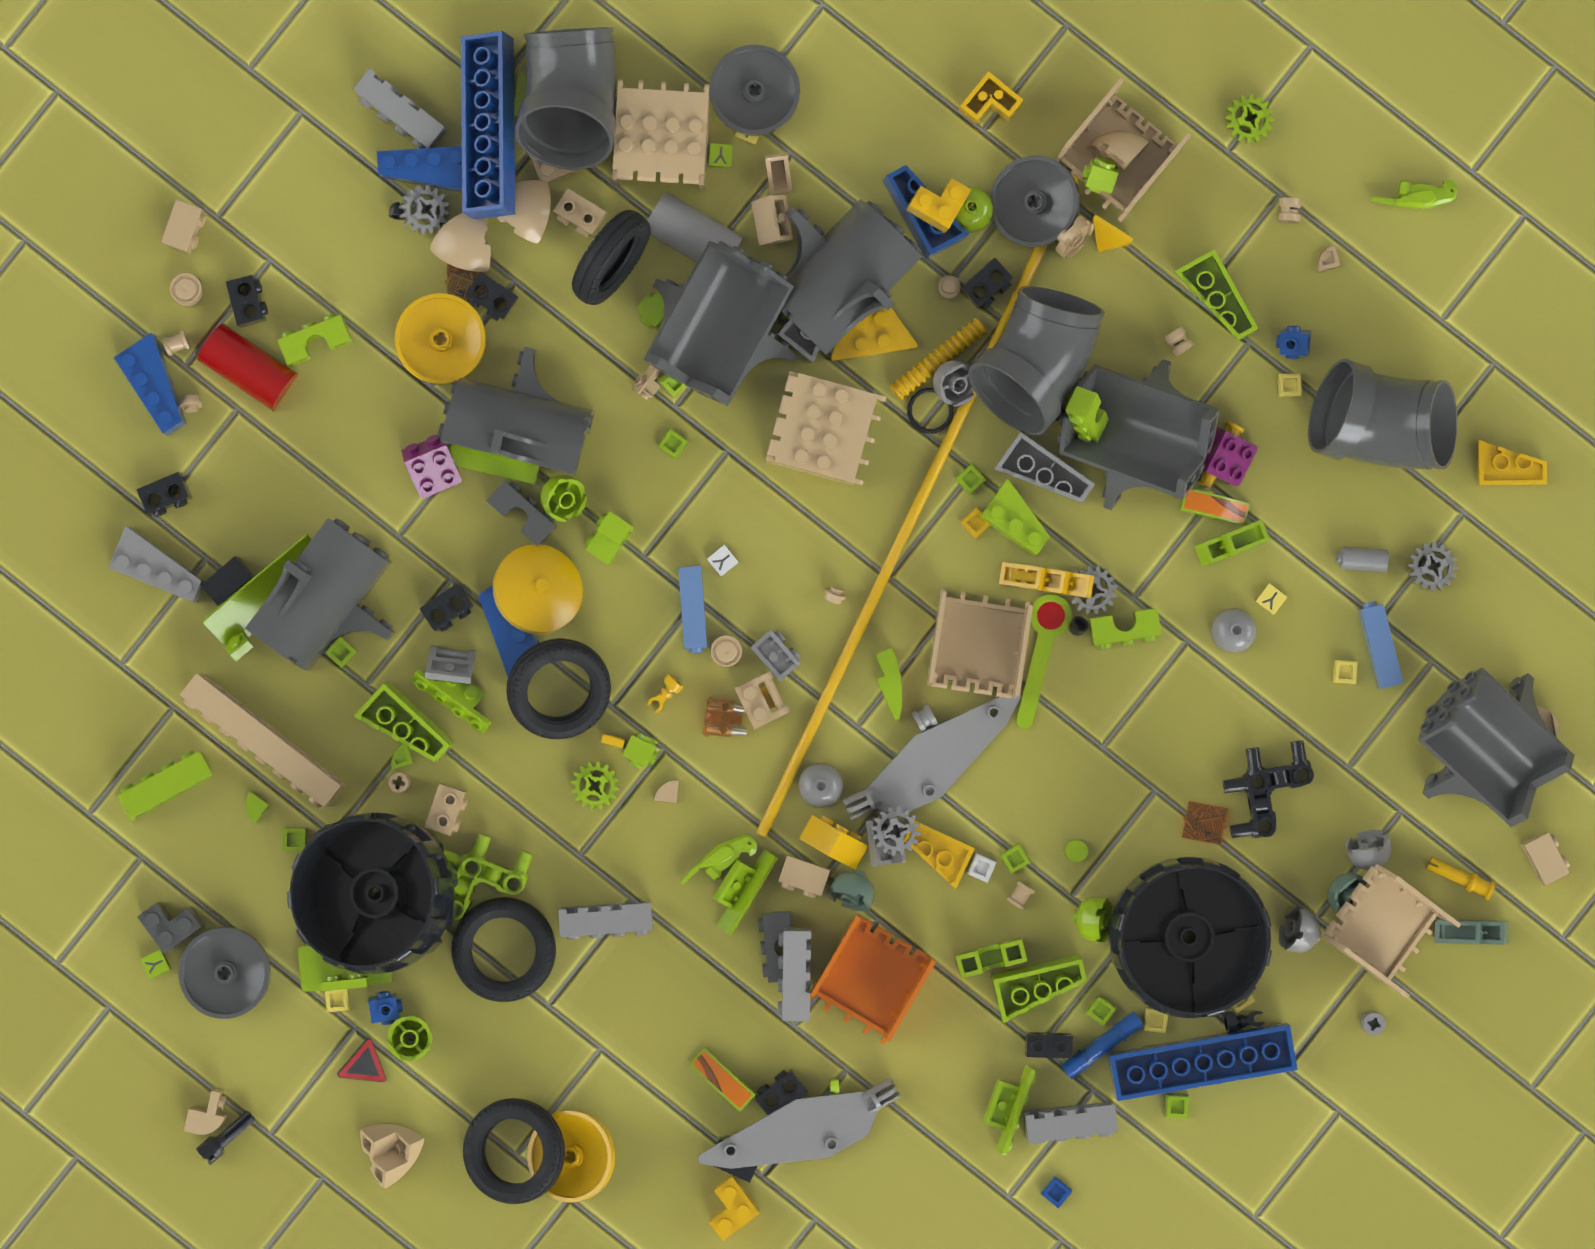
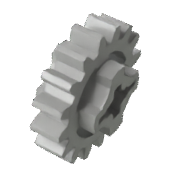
M419 185L415 187V192L412 189L407 191L409 197H402L405 204L399 206L400 209L404 210L400 218H406L404 226L410 224L412 226L411 232L419 229V235H422L426 230L429 235L433 233V228L436 231L441 229L439 223L445 224L447 222L443 216L449 214L448 211L444 210V207L449 204L448 202H442L445 195L438 196L437 188L430 191L429 185H426L422 190ZM420 195H426L432 199L425 200L422 196L420 197ZM411 204H412V206H413L412 214H411V212H410V206H411ZM424 206H426V207H427V210L425 211L426 213H425V214H422V213H421V210L423 209ZM436 206H437V208H438V214H437V215L435 214ZM424 220L425 223H428L429 225L419 224L417 221Z
M1431 542L1429 548L1427 543L1422 544L1423 550L1415 548L1414 550L1417 555L1409 556L1413 563L1408 564L1407 567L1412 568L1413 571L1408 575L1416 577L1413 581L1414 584L1421 582L1420 589H1425L1429 586V591H1434L1435 586H1437L1438 590H1442L1443 583L1448 586L1451 584L1449 578H1456L1452 570L1458 569V566L1453 565L1452 562L1457 560V558L1449 556L1452 552L1451 549L1444 551L1445 544H1441L1437 548L1436 542ZM1433 552L1441 554L1444 558L1440 559L1435 557V554ZM1423 556L1424 561L1421 567H1418L1419 560ZM1431 562L1437 564V567L1434 570L1428 569V566L1431 565ZM1447 566L1446 574L1443 577L1442 571ZM1421 575L1430 576L1433 582L1425 580Z
M1087 566V572H1084L1082 569L1078 570L1080 574L1094 576L1093 584L1095 589L1102 593H1095L1093 597L1086 598L1085 603L1079 597L1074 596L1075 599L1071 601V604L1078 603L1077 610L1080 611L1082 608H1085V614L1087 615L1090 610H1093L1094 615H1097L1099 608L1103 612L1107 611L1105 605L1112 606L1113 602L1110 598L1117 597L1115 593H1112V590L1116 589L1117 585H1111L1115 578H1107L1108 570L1101 573L1099 566L1095 568V571H1092L1091 566ZM1100 578L1105 581L1107 589L1101 586ZM1099 597L1105 598L1102 603L1093 606L1095 599Z
M897 806L895 812H893L891 807H888L887 814L880 811L881 819L874 818L877 826L871 827L872 830L876 831V834L871 836L872 839L879 840L876 843V847L883 845L882 852L886 853L890 849L892 856H895L896 851L904 855L905 848L912 851L910 844H918V841L914 838L921 835L920 832L916 831L920 823L913 822L916 816L912 815L909 817L908 809L902 813L899 806ZM896 816H901L908 821V823L902 824L898 822V818ZM888 818L886 829L881 830L883 822ZM893 825H896L898 828H906L898 833V837L894 834H886L893 830ZM911 831L909 839L904 843V836L907 832ZM883 839H892L895 846L888 845Z

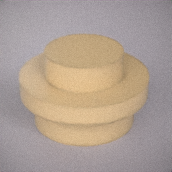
M953 276L943 277L938 283L940 295L948 299L956 297L960 291L958 279Z
M185 395L181 397L179 407L187 413H194L202 407V401H200L198 395Z
M831 586V588H825L824 598L835 604H841L842 600L846 599V595L843 593L844 590L837 586Z

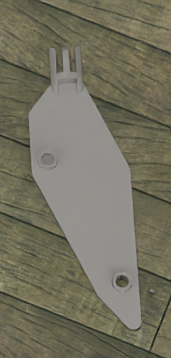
M1021 693L1017 699L997 697L915 735L866 789L842 800L843 804H848L845 807L848 813L852 812L849 815L850 820L875 809L888 812V807H891L893 812L896 811L897 806L901 807L902 813L906 809L910 812L942 797L1006 726L1021 698ZM995 708L996 713L995 715L991 716L990 710Z
M889 1077L867 1091L795 1099L702 1152L698 1156V1161L703 1165L733 1169L829 1158L866 1137L870 1132L877 1111L897 1100L901 1095L899 1092H896L897 1087L895 1084H892L893 1080ZM728 1147H734L732 1153L726 1152Z

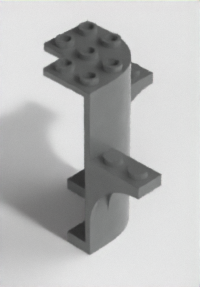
M860 199L826 234L818 225L812 226L807 221L810 217L801 208L796 210L790 207L785 213L795 228L798 246L794 263L785 275L788 277L787 282L793 285L794 288L781 312L825 354L863 319L879 310H889L895 304L890 299L892 294L889 290L922 257L918 252L920 247L906 235L902 236L905 232L890 219L888 220L885 216L882 217L883 211L871 201L866 203Z
M709 241L685 285H678L670 279H667L666 282L656 279L653 287L663 297L664 317L660 330L643 360L680 384H684L693 391L728 406L742 380L754 366L770 358L794 361L797 354L790 350L791 345L782 340H775L776 335L770 332L794 286L787 282V276L777 271L776 273L773 272L774 267L764 261L760 263L750 256L745 257V251L736 246L731 247L722 241H719V243Z
M525 347L524 352L520 351L517 364L521 366L519 374L515 373L512 386L515 387L514 391L460 378L458 381L454 380L451 390L453 395L451 401H446L443 414H446L445 423L440 424L438 436H440V441L444 444H454L576 475L586 433L590 434L595 412L562 403L546 393L540 385L535 371L534 360L536 351Z
M1163 359L1158 366L1153 367L1148 378L1145 377L1143 381L1095 364L1089 372L1086 371L1080 383H1076L1073 388L1072 395L1076 386L1097 393L1101 400L1099 409L1106 411L1109 420L1098 443L1094 441L1085 442L1078 438L1067 413H1064L1060 420L1062 432L1058 437V444H1060L1059 454L1106 471L1105 480H1107V484L1102 493L1104 498L1103 507L1112 510L1121 499L1122 492L1135 487L1153 488L1184 499L1205 466L1203 462L1207 453L1210 454L1214 442L1220 409L1191 399L1176 390L1169 381L1170 361Z
M328 518L295 562L288 560L282 567V575L275 588L245 627L246 630L274 651L306 671L312 669L328 646L340 636L352 632L367 631L390 640L394 635V632L390 630L393 627L382 618L378 621L373 617L374 612L367 606H359L391 564L387 560L389 555L380 548L375 547L373 549L370 547L371 541L356 532L350 533L348 531L350 527L337 518L335 520Z
M1483 667L1476 671H1470L1458 682L1455 680L1448 685L1447 691L1434 705L1426 710V718L1420 728L1421 732L1418 741L1445 765L1441 771L1432 773L1425 779L1422 794L1428 799L1443 794H1458L1474 798L1492 809L1510 827L1528 819L1536 788L1570 771L1575 756L1552 734L1541 718L1534 699V678L1529 673L1513 679L1509 685V692Z

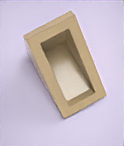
M780 153L765 156L770 195L792 192L788 154Z

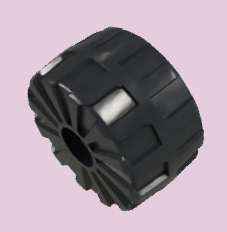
M374 812L351 815L320 828L313 834L314 838L307 844L302 853L297 854L291 867L293 873L290 881V891L287 892L288 908L291 909L298 928L296 932L305 945H310L318 954L323 956L324 962L334 967L362 974H383L406 968L437 949L443 942L441 936L447 925L455 920L458 910V904L454 902L455 888L458 884L455 865L448 862L444 855L443 844L434 834L408 819L393 814ZM376 887L381 890L379 899H375L373 896V891Z
M1178 857L1146 868L1123 889L1117 899L1109 924V944L1112 960L1121 980L1144 1004L1158 1012L1174 1017H1213L1223 1014L1225 1010L1233 1007L1241 1000H1246L1256 990L1255 985L1261 978L1265 967L1269 966L1271 960L1270 927L1272 925L1269 914L1258 893L1235 870L1206 858ZM1191 930L1194 932V939L1192 942L1186 943L1183 940V934Z

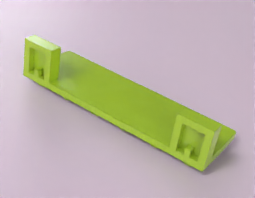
M308 534L302 536L202 620L203 624L224 644L235 661L253 648L248 638L252 633L246 630L245 627L275 588L282 575V567L288 560L295 562L312 539Z

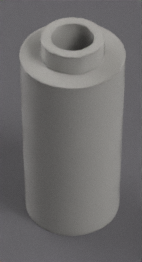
M1342 547L1341 551H1337L1336 564L1340 565V569L1385 573L1388 569V550Z

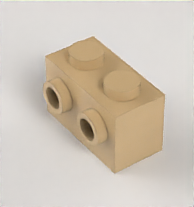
M568 188L553 211L557 215V221L566 226L569 223L577 227L575 231L586 238L588 235L591 237L595 236L607 216L605 210Z
M771 195L751 202L759 246L778 245L794 240L791 221L785 214L788 210L786 195Z
M176 200L161 243L191 254L192 249L195 250L199 242V237H197L199 228L202 229L206 222L207 216L204 215L205 211L199 207Z
M440 783L425 827L450 836L453 835V832H458L462 821L458 819L460 811H465L469 798L466 797L467 792Z
M1543 832L1520 844L1541 885L1546 886L1570 873L1567 869L1570 867L1569 862L1564 855H1560L1557 849L1559 843L1553 834L1550 835L1549 832Z
M787 855L778 881L782 882L781 887L794 891L796 887L804 890L803 895L816 898V895L822 896L830 869Z

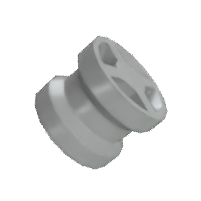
M928 704L923 706V709L920 711L915 710L911 712L921 732L926 731L930 725L935 726L938 724Z
M1369 1011L1361 1017L1360 1025L1366 1033L1376 1036L1384 1031L1386 1022L1382 1015Z

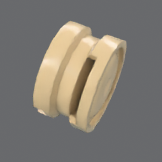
M181 273L172 279L170 293L178 304L184 307H191L196 305L203 297L204 288L195 275Z
M720 636L715 639L711 646V657L720 666L730 667L741 659L742 646L732 636Z

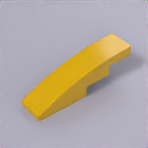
M1002 562L999 584L1091 598L1094 576Z

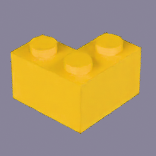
M988 71L960 105L959 112L976 125L991 108L1008 122L1022 105L1023 99Z
M953 178L947 183L940 197L920 186L906 211L945 233L953 223L971 189Z
M812 815L799 839L827 856L856 870L868 848V845L861 842L863 837L852 831L848 835V829L839 824H836L834 827V821L823 815L821 819Z
M731 1174L714 1187L715 1193L726 1207L711 1217L709 1223L722 1241H724L759 1215L760 1210L734 1175Z

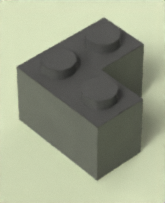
M161 902L155 903L137 917L163 953L169 952L205 926L193 907L187 908L178 916L172 918Z

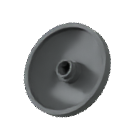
M746 45L732 50L716 65L710 80V101L717 117L728 128L743 135L762 136L777 131L791 119L799 102L800 82L794 66L782 53L763 45Z
M1027 156L1007 165L996 178L990 195L993 205L992 218L997 228L1006 238L1022 246L1043 247L1058 241V235L1064 229L1069 230L1073 226V222L1079 213L1080 194L1074 177L1061 163L1043 156Z
M219 927L200 934L187 946L179 964V982L184 996L196 1010L213 1018L230 1019L249 1012L263 999L270 983L271 967L266 951L252 935L237 928Z

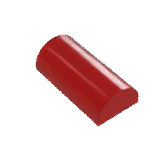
M221 323L211 333L197 358L199 362L272 411L275 410L298 376V373L224 323Z

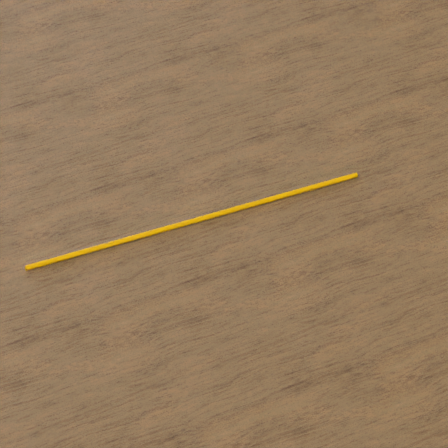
M1074 176V179H1075L1076 183L1078 184L1079 178H1077L1076 176ZM1048 245L1034 248L986 350L993 348L1003 334L1015 301L1018 298L1019 288L1029 286ZM973 391V394H975L973 398L966 404L959 406L760 822L756 833L761 836H767L977 396L975 391Z

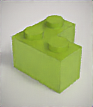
M609 511L607 515L603 513L596 524L599 527L596 535L592 533L585 542L588 546L586 551L607 565L612 563L634 530L633 526Z

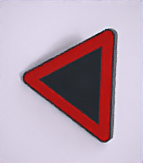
M367 1038L337 1072L339 1078L374 1082L386 1081V1076L371 1038Z

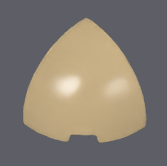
M1115 131L1096 138L1087 148L1097 157H1109L1125 170L1147 148L1150 141L1133 132Z
M527 180L515 183V215L499 216L496 218L500 222H507L514 227L515 234L538 244L545 231L550 214L551 194L548 182Z
M463 213L455 216L435 235L430 250L439 259L454 267L475 272H489L491 248L490 245L486 244L485 233L488 231L485 219H472Z
M378 1124L360 1129L363 1153H367L370 1156V1161L372 1162L370 1170L384 1189L398 1181L411 1168L418 1158L424 1143V1137L399 1125Z

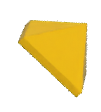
M1096 214L1091 222L1094 224L1093 232L1098 252L1129 246L1133 241L1132 237Z

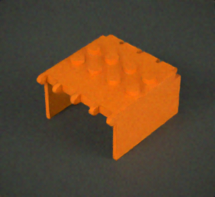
M856 913L812 986L810 1000L817 995L827 1001L823 1008L825 1011H828L831 1004L847 1013L843 1019L846 1023L851 1016L865 1023L864 1034H867L871 1027L884 1034L880 1041L884 1045L887 1040L891 1041L936 961L917 948L913 955H910L909 952L913 946L896 937L893 944L889 943L893 934L878 925L872 933L869 930L873 922Z

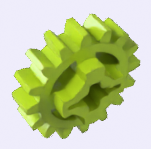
M1250 94L1248 99L1242 95L1240 102L1237 100L1232 102L1234 108L1228 107L1227 112L1231 115L1225 117L1226 121H1230L1226 129L1233 130L1230 135L1231 137L1239 136L1238 142H1241L1244 138L1246 139V144H1250L1252 139H1254L1255 143H1258L1260 141L1259 136L1264 139L1268 136L1265 130L1272 131L1273 127L1269 123H1273L1275 118L1269 115L1274 110L1266 108L1269 104L1268 101L1264 104L1261 103V96L1254 100L1253 94ZM1251 105L1258 107L1260 110L1258 111L1252 108ZM1241 108V116L1235 119L1237 110ZM1248 115L1249 117H1254L1252 124L1250 121H1245ZM1264 119V125L1259 131L1258 123ZM1239 128L1247 130L1248 133L1241 131Z
M597 761L596 766H593L592 762H588V768L581 765L580 770L582 772H574L577 780L571 781V784L576 785V788L571 790V793L578 794L575 801L583 800L582 807L590 804V810H593L595 805H598V808L602 810L603 803L610 806L611 802L609 799H617V796L613 793L620 790L619 787L615 786V783L620 780L619 778H613L616 771L609 772L608 764L601 767L600 761ZM598 770L605 774L598 777L594 776L590 771ZM584 777V779L586 780L585 789L581 791L580 783L582 778ZM591 780L601 782V785H599L600 792L596 789H590L592 786ZM610 780L611 787L609 794L607 795L605 791V783H607ZM597 795L600 801H592L586 797Z

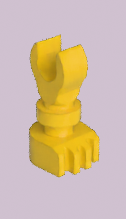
M671 674L664 678L667 686L660 689L661 692L648 701V706L654 700L660 703L655 713L663 709L666 699H670L673 696V692L678 694L684 687Z

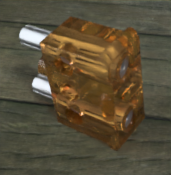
M708 696L706 698L703 735L705 737L709 735L731 737V734L746 735L747 732L732 731H747V728L732 726V723L741 724L742 716L733 715L734 712L746 713L744 709H734V707L743 708L741 704H734L735 701L713 699L711 696ZM724 703L728 705V709L725 711L722 709V704ZM723 714L727 716V720L725 722L721 721V716ZM721 726L726 727V731L724 733H721L719 731Z

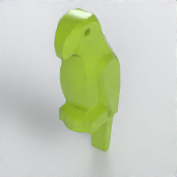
M1401 180L1397 196L1399 199L1372 196L1370 201L1390 206L1424 210L1455 200L1457 186L1451 180H1443V185L1440 188L1429 184L1412 185L1408 180Z
M742 834L719 843L690 870L680 883L684 885L702 867H704L705 872L713 880L721 879L722 871L733 865L741 853H749V856H753L756 853V840L749 834Z

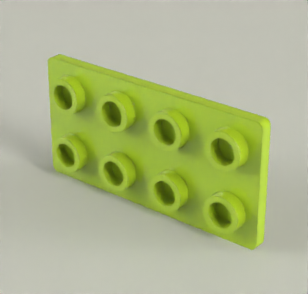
M451 444L450 454L456 467L525 483H536L540 467L538 465Z
M310 945L298 947L301 988L303 992L362 988L369 985L387 984L393 981L392 972L383 974L352 972L324 962L323 956L318 954Z

